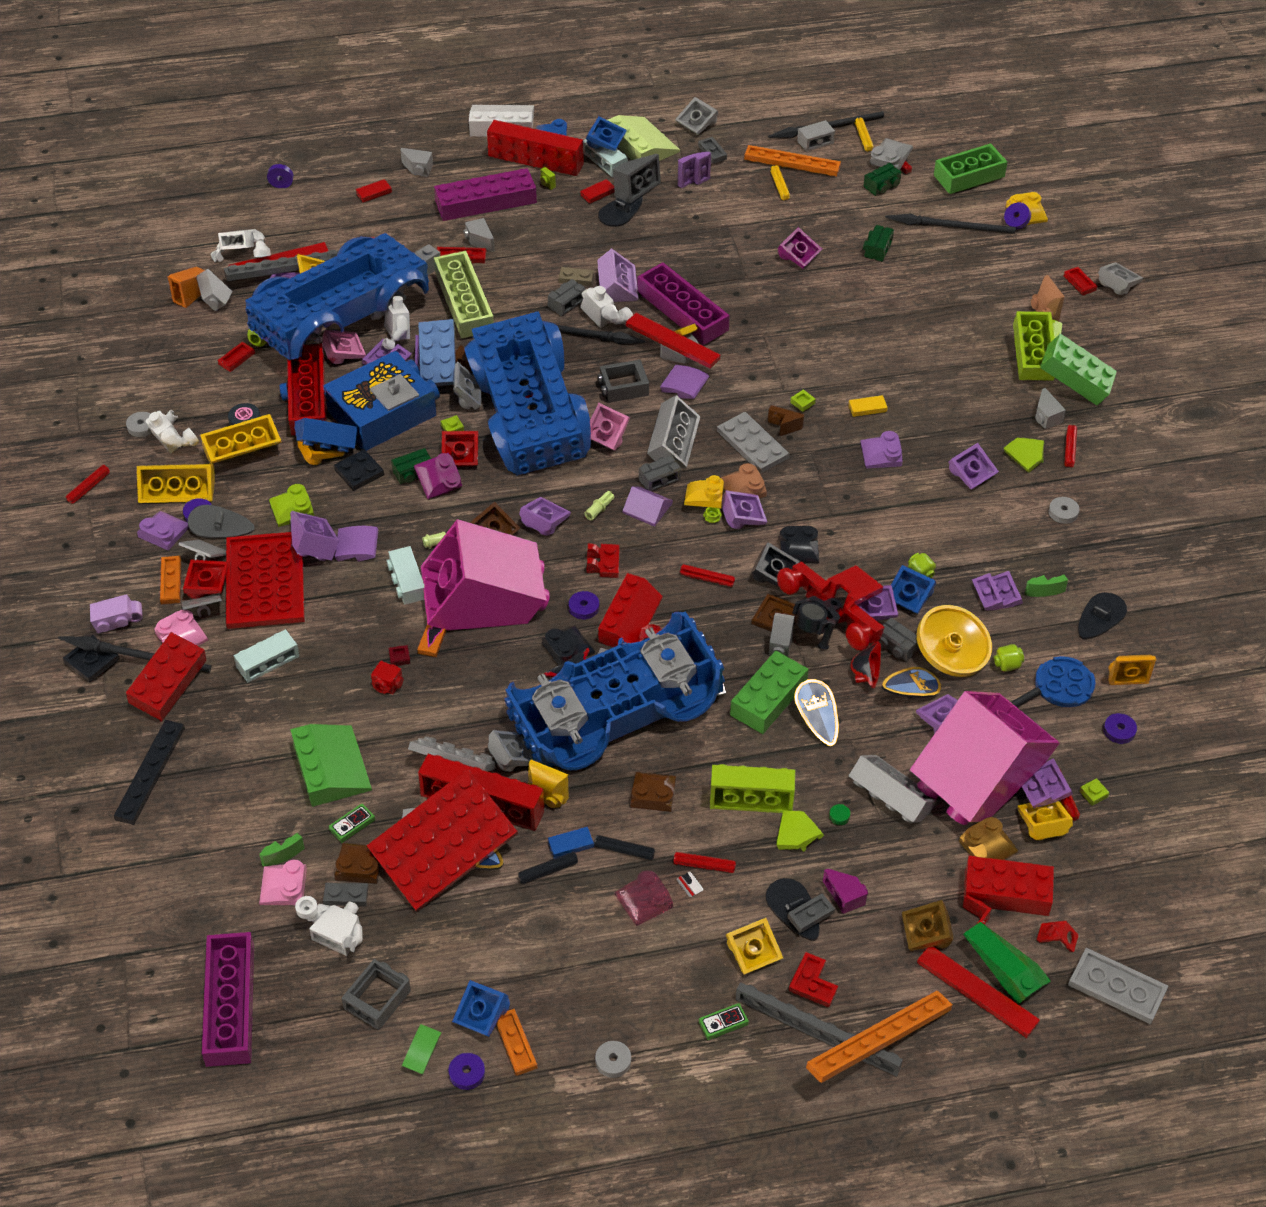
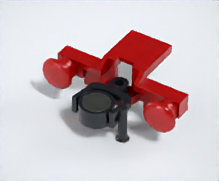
M803 562L793 565L792 570L782 568L778 572L777 582L784 593L794 595L800 587L807 591V599L796 601L792 614H797L795 621L800 629L809 633H817L819 636L823 634L821 642L818 643L821 649L829 648L828 644L834 626L842 622L848 623L846 638L850 646L856 650H865L869 643H874L881 639L885 627L857 605L882 593L884 586L857 565L827 580L823 579ZM840 587L848 592L843 609L841 608V601L835 598L837 589Z

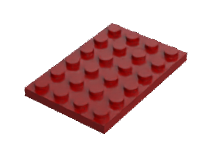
M292 532L226 537V562L229 563L226 573L227 629L305 622L303 556L297 554L292 545Z
M466 769L370 842L367 847L416 912H418L519 833L470 770Z

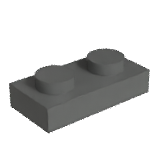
M713 137L698 141V146L703 152L711 153V162L713 164L727 160V153Z
M325 883L323 903L329 906H346L348 902H353L357 906H367L368 884Z
M822 893L790 911L787 918L801 933L834 914L835 908Z

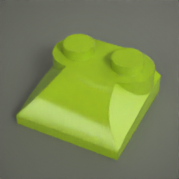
M301 484L291 485L287 492L269 499L278 527L291 524V511L314 516L307 491Z

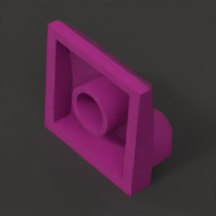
M799 227L777 248L778 254L782 259L791 260L803 269L822 251V248Z
M449 453L439 454L435 458L414 465L427 499L462 487L459 472Z

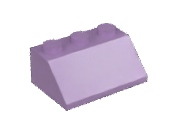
M611 248L598 259L600 286L606 289V293L614 302L637 301L635 265Z

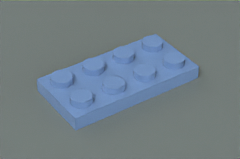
M454 320L419 322L420 376L425 381L431 379L436 386L454 385V367L456 363Z

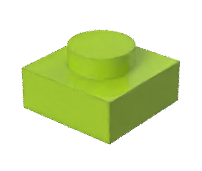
M546 167L540 169L541 183L550 190L556 188L555 174Z
M803 389L791 397L790 403L803 412L813 406L816 399Z
M457 415L440 421L444 431H464V426Z
M1097 778L1081 786L1079 790L1092 806L1109 796V791Z

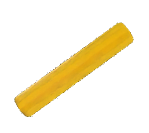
M856 118L855 125L864 149L867 152L872 151L873 143L863 118Z
M771 166L770 172L782 200H788L790 193L779 166Z

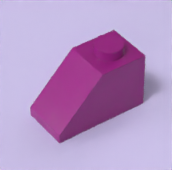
M832 869L824 870L823 883L843 914L866 905L868 890L864 884L860 883L857 877Z

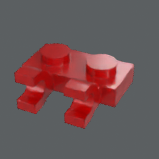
M588 543L586 573L597 572L600 573L599 577L618 578L619 545L601 544V547L598 548L597 545Z

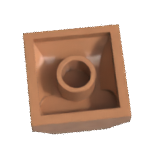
M1046 275L1038 294L1032 296L1031 306L1037 312H1051L1052 319L1059 322L1065 296L1051 278Z
M743 464L740 466L739 471L721 477L724 481V491L755 494L759 498L766 497L767 495L764 480L753 464Z

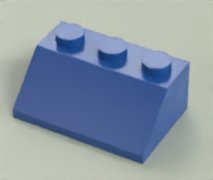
M309 418L295 421L297 441L303 442L302 445L314 446V444H317L322 449L335 447L340 452H348V450L355 448L357 427Z

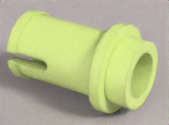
M442 532L430 536L426 534L422 538L424 547L431 549L432 546H436L446 533Z

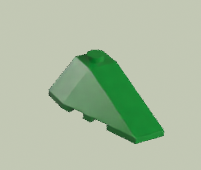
M979 922L963 934L1018 1005L1051 982L1038 963L982 922Z

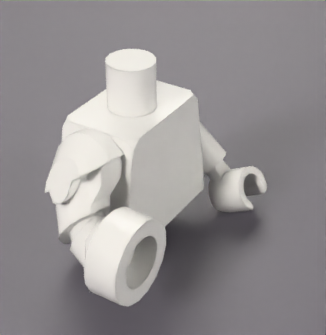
M256 229L218 233L219 243L216 247L217 250L211 253L214 262L217 260L221 262L224 259L221 252H224L226 249L256 246L253 250L254 257L271 255L270 248L264 243L266 241L264 235Z
M603 286L588 288L582 292L583 301L580 308L600 328L609 323L626 325V321L633 316V313L627 307L618 311L614 306L613 299L606 293V289Z
M394 296L393 300L390 299L386 311H376L370 314L372 320H379L382 316H385L384 326L390 334L391 340L388 338L383 340L382 345L384 348L392 350L395 347L396 340L410 339L409 311L404 305L401 296Z
M170 410L167 415L162 414L161 411L153 412L145 422L170 454L179 447L181 448V446H195L200 442L190 428L183 431L181 438L172 425L178 418V416L173 415L174 411Z
M304 896L297 900L295 905L297 915L302 919L314 922L309 929L313 941L345 956L350 951L354 952L355 947L362 943V926L359 923V917L355 915L359 908L355 903L348 902L344 909L335 905L318 904L317 906L316 900L310 896Z

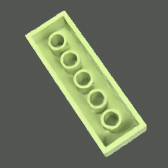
M463 251L434 257L435 274L460 337L473 336V328L494 323L493 314L467 252Z

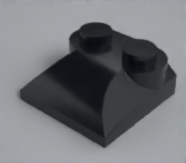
M786 526L780 531V550L804 564H819L818 531L815 527Z
M767 542L753 566L752 576L758 582L763 583L767 581L779 587L777 582L778 572L782 568L792 570L793 565L800 561Z
M575 625L562 630L550 629L546 632L545 637L542 638V644L558 665L568 661L586 648H589L587 657L595 654V650Z

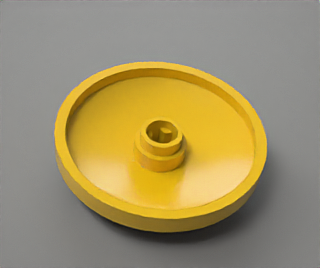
M941 605L929 610L919 622L917 628L918 646L926 660L939 671L955 677H967L978 673L988 663L992 653L990 634L981 620L968 610L953 605Z

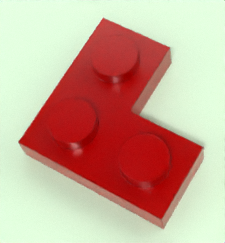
M806 952L789 986V991L830 1008L838 986L819 978L826 960Z

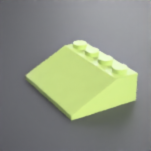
M618 115L608 119V121L627 130L618 148L631 160L659 154L660 161L680 152V149L645 117Z

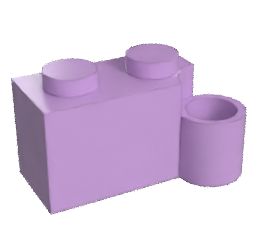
M127 594L90 604V622L97 633L128 625V621L139 622L143 618L142 604L138 601H131Z

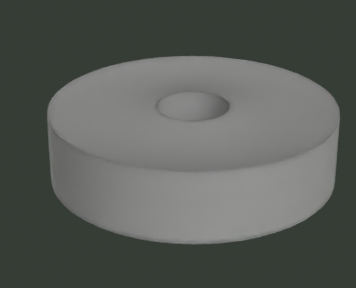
M137 412L128 417L126 426L132 436L144 437L152 433L145 422L149 418L150 413Z
M1058 497L1050 503L1049 515L1056 522L1068 524L1078 518L1079 505L1073 499Z
M605 1042L596 1051V1067L606 1077H620L631 1066V1052L621 1042ZM615 1057L617 1060L611 1061L610 1058Z

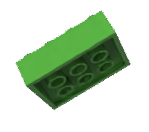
M308 724L290 729L312 807L372 791L351 725Z

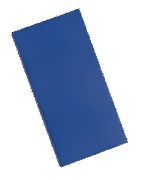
M588 827L548 837V843L554 858L570 852H579L594 847Z

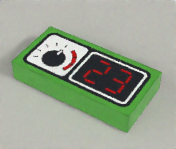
M362 803L329 825V830L343 843L375 821V816Z
M740 1003L699 1018V1024L707 1040L747 1026L749 1023Z

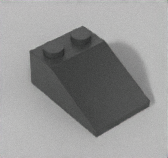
M659 154L624 162L613 169L615 198L619 197L628 203H632L660 184Z

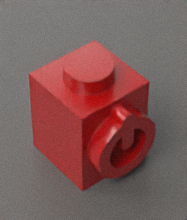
M380 661L371 673L373 688L382 694L390 693L393 695L397 689L401 688L404 681L401 668Z

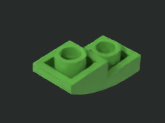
M1044 575L1032 578L1027 581L1025 595L1044 597L1064 593L1068 579L1065 575L1053 577L1050 580H1047Z
M296 833L292 837L287 838L282 845L275 841L270 846H266L259 854L262 866H274L299 854L305 849L303 838Z
M420 1024L402 1066L424 1074L442 1032Z

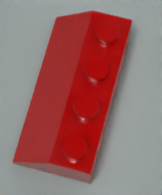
M627 573L598 627V643L616 647L620 638H623L626 643L638 642L641 629L650 624L663 596L645 578Z

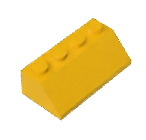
M270 414L200 435L204 452L211 464L282 443Z
M214 464L137 466L138 503L189 502L198 498L213 501L215 485Z

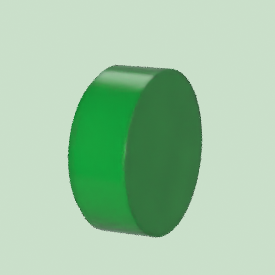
M837 804L830 809L829 818L835 825H845L849 822L851 813L847 806Z

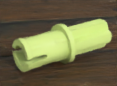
M607 491L601 498L594 500L592 506L584 512L585 517L593 521L599 513L606 510V506L614 499V495Z

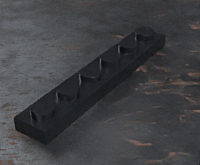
M169 720L164 721L114 814L116 821L135 825L185 730L184 724Z

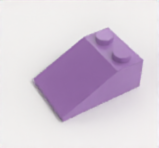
M291 511L292 545L297 554L305 557L308 555L314 556L321 561H325V559L332 560L339 539L328 521L324 518Z

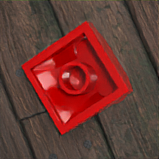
M442 431V453H449L456 466H478V431Z
M190 560L183 592L192 599L201 598L205 594L221 593L229 563L223 561Z

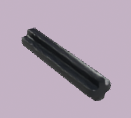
M596 835L594 840V846L649 860H653L655 856V848L601 835Z
M575 852L567 853L518 872V878L521 884L527 883L576 864L578 857Z

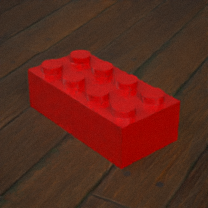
M171 632L126 691L128 703L163 721L207 661L205 649Z
M968 855L965 868L963 902L965 896L969 895L976 900H981L992 909L1049 916L1053 904L1054 866Z

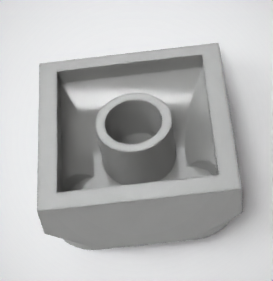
M694 97L675 121L698 135L707 126H712L717 122V115L719 113L713 107Z
M885 138L879 146L871 151L870 163L879 167L891 163L900 170L912 151L913 146Z
M1116 262L1102 266L1098 272L1100 284L1105 287H1111L1119 295L1127 294L1130 287L1143 280V277Z
M459 362L455 363L453 390L459 397L458 402L460 406L467 410L481 407V389L474 375Z
M493 730L490 733L489 752L493 755L501 770L511 772L516 766H529L530 760H533L531 756L533 752L531 749H526L523 735L519 736L515 732Z

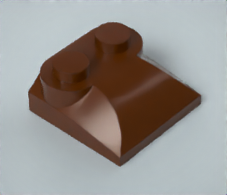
M496 502L492 503L470 522L512 536L520 530V527Z
M635 772L630 808L671 812L676 776Z
M342 843L339 858L335 863V881L377 884L381 864L367 845Z

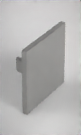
M401 374L370 388V391L388 411L419 397V394Z
M201 540L179 542L180 546L198 552L195 555V560H200L202 556L203 560L209 561V557L226 555V550Z
M213 594L181 603L183 610L198 606L197 613L201 617L200 611L202 609H206L208 615L211 613L206 604L222 600L220 594Z

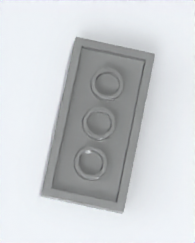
M746 412L717 426V432L750 464L756 466L759 473H763L789 459V452Z
M425 736L424 738L410 741L408 750L427 755L429 753L442 756L451 761H459L464 765L478 767L487 772L497 767V762L492 759L491 755L483 753L476 755L473 754L474 751L471 749L462 748L460 750L454 748L455 745L448 742L440 744L432 737Z
M1088 948L1085 949L1068 984L1149 1024L1152 1023L1168 988V985Z

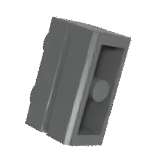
M573 279L563 283L560 288L549 293L548 307L556 311L560 316H563L583 301L582 292L586 290L585 287Z
M672 455L661 457L655 462L645 463L639 467V480L645 489L653 491L681 480V468L675 462Z
M890 618L883 624L885 628L881 639L878 641L882 648L890 650L896 658H901L907 662L920 650L915 633L893 618Z

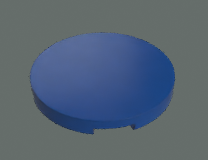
M1065 656L1053 657L1052 660L1041 664L1035 677V685L1041 690L1040 695L1048 702L1061 707H1076L1086 703L1092 697L1096 683L1094 674L1083 665V662Z

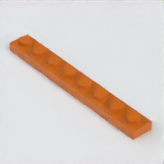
M937 990L808 1061L806 1069L820 1083H823L951 1011L953 1004Z

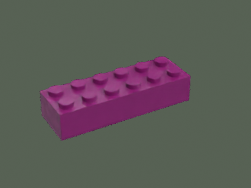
M528 168L434 186L435 202L443 221L537 203L536 186Z
M662 262L637 276V292L681 328L695 324L697 329L691 332V334L702 345L729 331L730 315Z
M251 932L207 935L202 1056L206 1067L251 1063L254 942Z

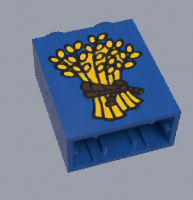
M396 350L323 385L328 413L338 424L357 427L355 442L362 450L365 449L366 451L435 417V400L440 397L436 384L431 379L425 381L420 376L416 363L411 359L405 361ZM401 374L419 394V397L388 411L370 391V388Z

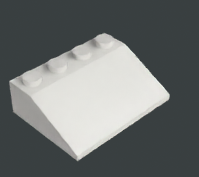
M472 105L469 114L470 136L487 137V130L493 120L533 128L534 105Z

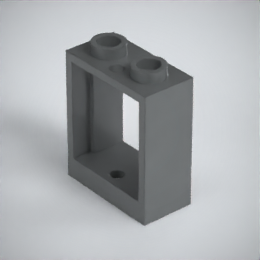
M640 359L600 366V374H597L599 385L602 384L603 397L606 396L608 403L649 396V381ZM634 375L637 381L611 387L609 379Z
M373 959L343 995V1008L377 1030H380L411 992L409 978L404 973H397L392 970L387 963ZM376 977L381 978L398 989L380 1011L359 999Z

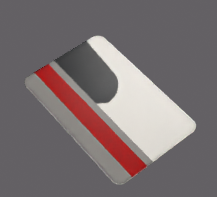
M691 872L677 878V881L689 897L703 891L702 886Z

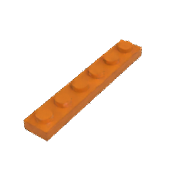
M748 145L744 160L761 162L830 176H837L841 161Z

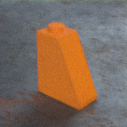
M196 266L168 276L174 303L187 308L201 295L196 277L205 270Z

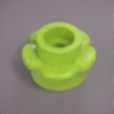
M708 507L703 516L707 522L716 523L720 521L722 514L719 508Z

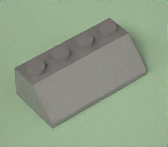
M677 395L661 403L647 454L655 461L661 457L672 455L680 468H686L700 416Z
M861 755L849 774V777L854 780L853 783L860 788L865 787L870 791L869 794L873 798L883 800L887 808L895 812L897 810L902 814V818L909 823L921 822L941 801L938 798L933 799L919 790L917 783L877 755Z

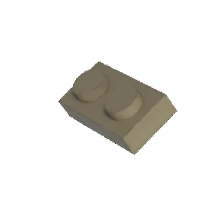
M561 267L559 283H567L573 279L582 286L592 287L594 270Z

